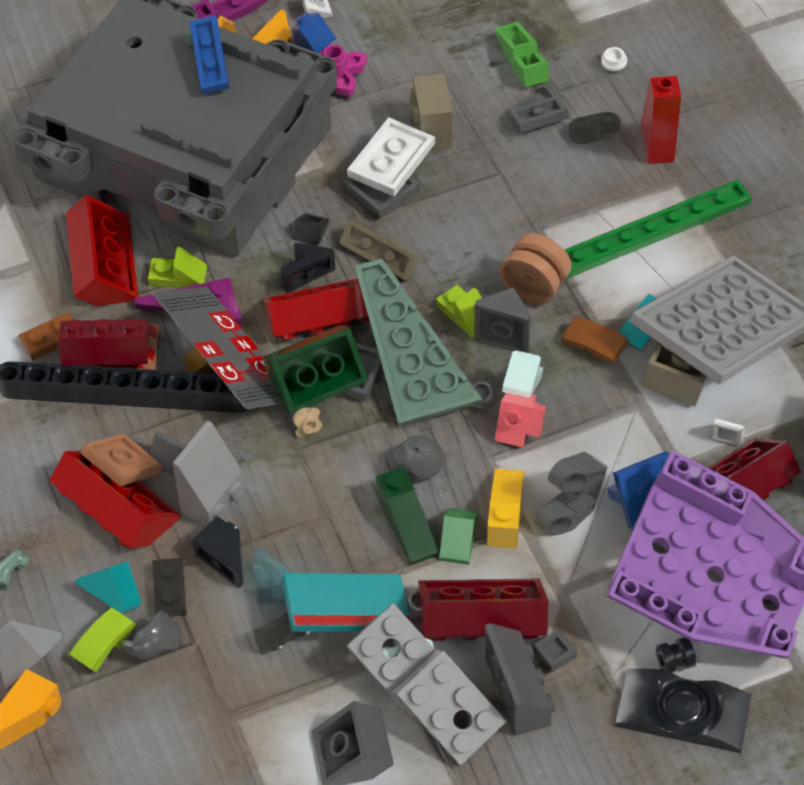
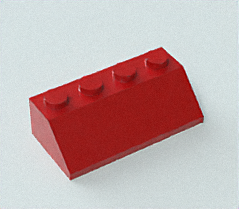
M84 195L66 212L74 297L94 306L135 301L134 298L139 297L129 214L93 197Z
M358 278L262 298L271 333L274 337L279 336L280 340L296 337V332L307 330V334L324 331L323 326L332 324L335 327L339 325L349 326L351 325V320L361 318L362 322L370 321Z
M64 451L49 480L58 488V492L61 495L72 499L78 504L80 511L91 515L98 521V525L102 529L113 533L119 538V543L129 549L148 547L181 517L177 511L140 481L119 486L80 454L81 451Z

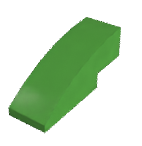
M519 22L494 28L497 39L510 66L525 88L549 81L548 62L538 52L537 42Z

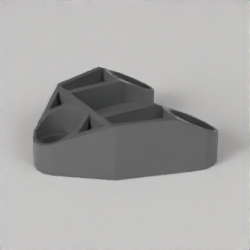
M585 451L559 460L551 469L548 481L563 492L539 510L534 520L535 525L549 535H560L573 531L594 511L608 466Z

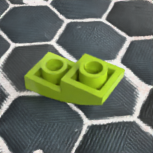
M111 607L84 633L69 655L94 672H97L112 648H121V642L129 636L136 623Z

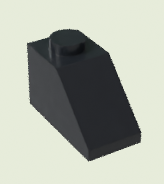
M217 516L192 539L195 556L236 587L240 588L243 585L240 531L232 522L228 521L226 523Z

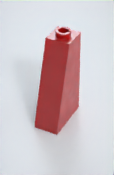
M678 76L651 77L649 80L640 122L648 164L672 163L675 160L681 105Z

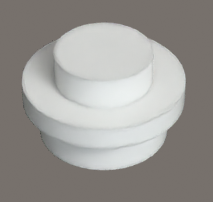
M611 47L602 55L601 64L609 71H620L627 65V57L622 49Z

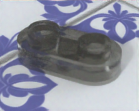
M601 112L578 117L570 122L568 135L573 142L578 144L613 138L620 132L621 120L618 115L612 112Z

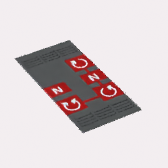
M208 287L153 293L163 308L246 409L283 403L269 378L262 359L264 354Z

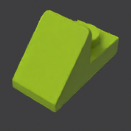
M177 246L175 259L152 258L148 284L149 286L183 288L205 283L207 264Z
M455 285L436 298V306L474 339L475 303L477 300L482 299L476 288L466 293L460 286Z

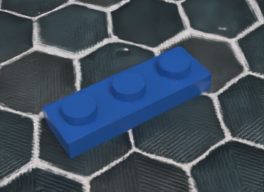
M216 15L190 21L200 87L203 95L229 89L230 84Z

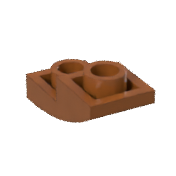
M576 316L561 337L565 345L588 350L592 358L612 363L616 362L629 342L623 335L603 325Z

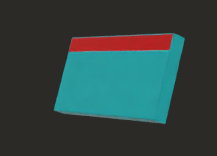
M284 573L282 577L291 631L361 632L391 603H394L411 622L400 574Z

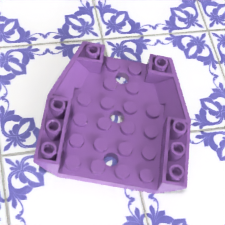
M672 450L647 495L608 584L607 597L691 641L788 659L798 635V631L794 630L804 604V537L753 491ZM652 543L661 544L665 549V554L655 552ZM707 571H713L718 574L720 583L711 581L708 578ZM762 600L771 601L775 606V611L767 610L763 606Z

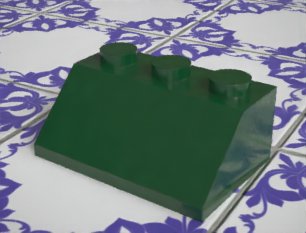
M339 325L262 357L271 383L290 414L369 381L350 327Z

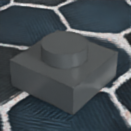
M559 629L533 644V651L551 673L577 658L576 649Z

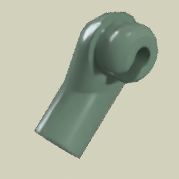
M12 550L0 562V590H7L9 588L11 574L16 567L25 569L28 565L30 557L28 554L22 553V550Z

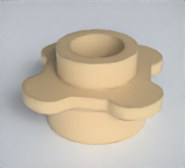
M305 407L295 413L293 423L297 427L295 434L299 438H303L306 434H311L321 429L322 422L319 421L320 411L318 408Z

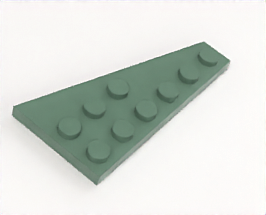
M380 258L356 265L357 277L399 426L483 403L481 396L475 391L466 375L453 360L449 351L421 315L384 260Z

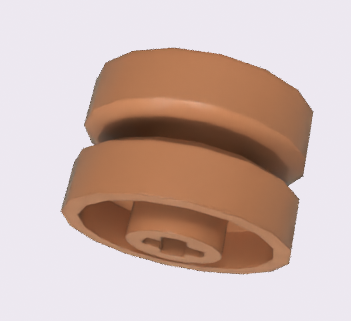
M528 233L520 237L509 255L505 258L499 267V276L507 289L514 287L521 300L530 304L542 305L549 303L554 297L560 285L571 272L572 263L566 251L554 240L541 234Z

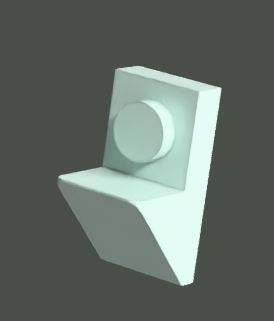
M513 351L502 392L530 398L542 378L541 357L539 355Z

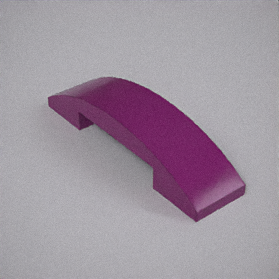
M202 0L191 7L197 11V19L216 15L217 20L220 16L234 21L253 12L269 0H218L212 4L209 0Z

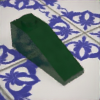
M404 467L376 476L377 498L410 565L439 556L418 496Z

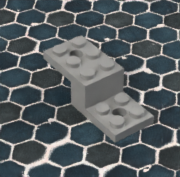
M394 603L386 607L346 645L348 650L408 716L416 717L458 765H462L507 722L444 650H435ZM390 638L394 639L398 644V652L393 657H387L382 650L383 643ZM460 710H464L469 716L468 725L462 729L457 728L453 722L455 713Z

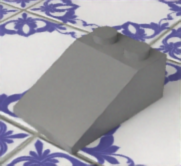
M206 421L173 462L181 514L205 527L217 516L223 519L229 505L234 499L237 500L244 491L241 468L213 423Z

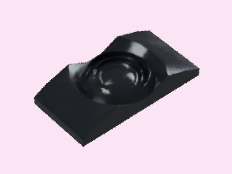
M627 669L615 727L741 753L752 695L718 680L695 681L682 678L665 669Z

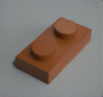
M70 312L18 335L20 343L32 361L59 349L60 321L74 319Z

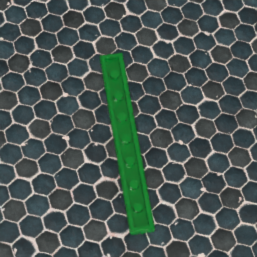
M737 179L564 249L572 263L571 272L566 279L751 204L752 197Z

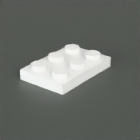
M388 117L349 166L347 176L395 197L435 145V136Z

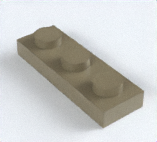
M349 219L339 244L370 261L382 258L392 273L404 280L411 279L421 257L416 252L356 219Z

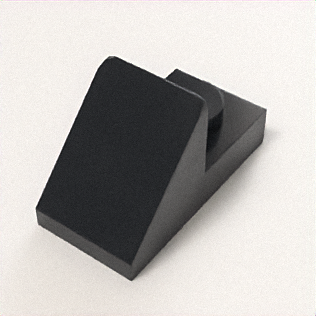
M294 243L296 261L290 262L281 268L282 286L289 293L334 271V251L331 248Z

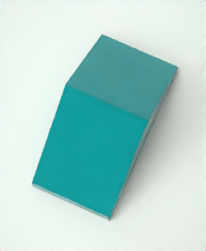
M128 561L87 574L76 580L77 585L121 614L139 608L141 605V599Z

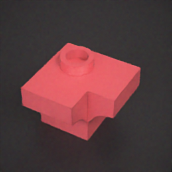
M510 393L504 395L500 405L495 441L523 447L527 435L540 437L546 406L536 402L537 395L532 394L530 398Z

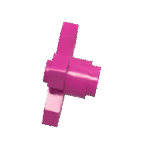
M329 45L320 51L319 54L330 57L336 62L337 87L335 92L337 95L352 97L356 89V79L352 75L364 71L367 64V55L355 51L346 54L341 46Z

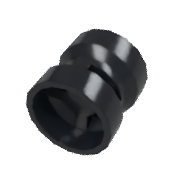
M682 637L677 639L674 644L665 642L656 645V656L661 669L675 673L677 668L681 666L685 669L696 666L695 651L689 639Z

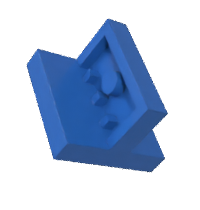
M667 451L613 472L616 484L607 487L609 498L622 505L627 525L632 530L647 495L670 454Z

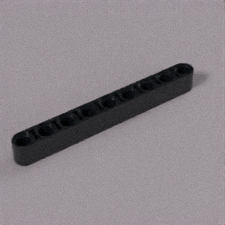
M15 361L4 362L0 365V392L2 396L8 399L243 413L248 410L220 376L213 373L81 365L61 366V364Z

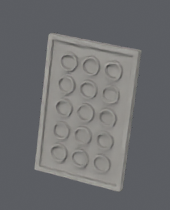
M733 255L632 313L630 322L685 360L687 364L692 365L710 380L720 385L804 333V303Z

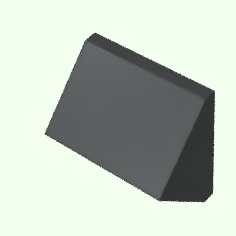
M514 287L476 301L474 340L511 351L530 352L531 315Z

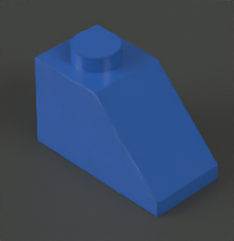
M306 12L295 20L297 24L291 28L296 45L319 53L337 39L319 13L309 14Z

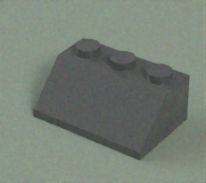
M494 624L485 625L484 658L514 735L517 736L551 726V714L555 712V706L551 695H545L543 690L544 678L539 667L535 668L533 665L534 654L530 642H524L520 631Z

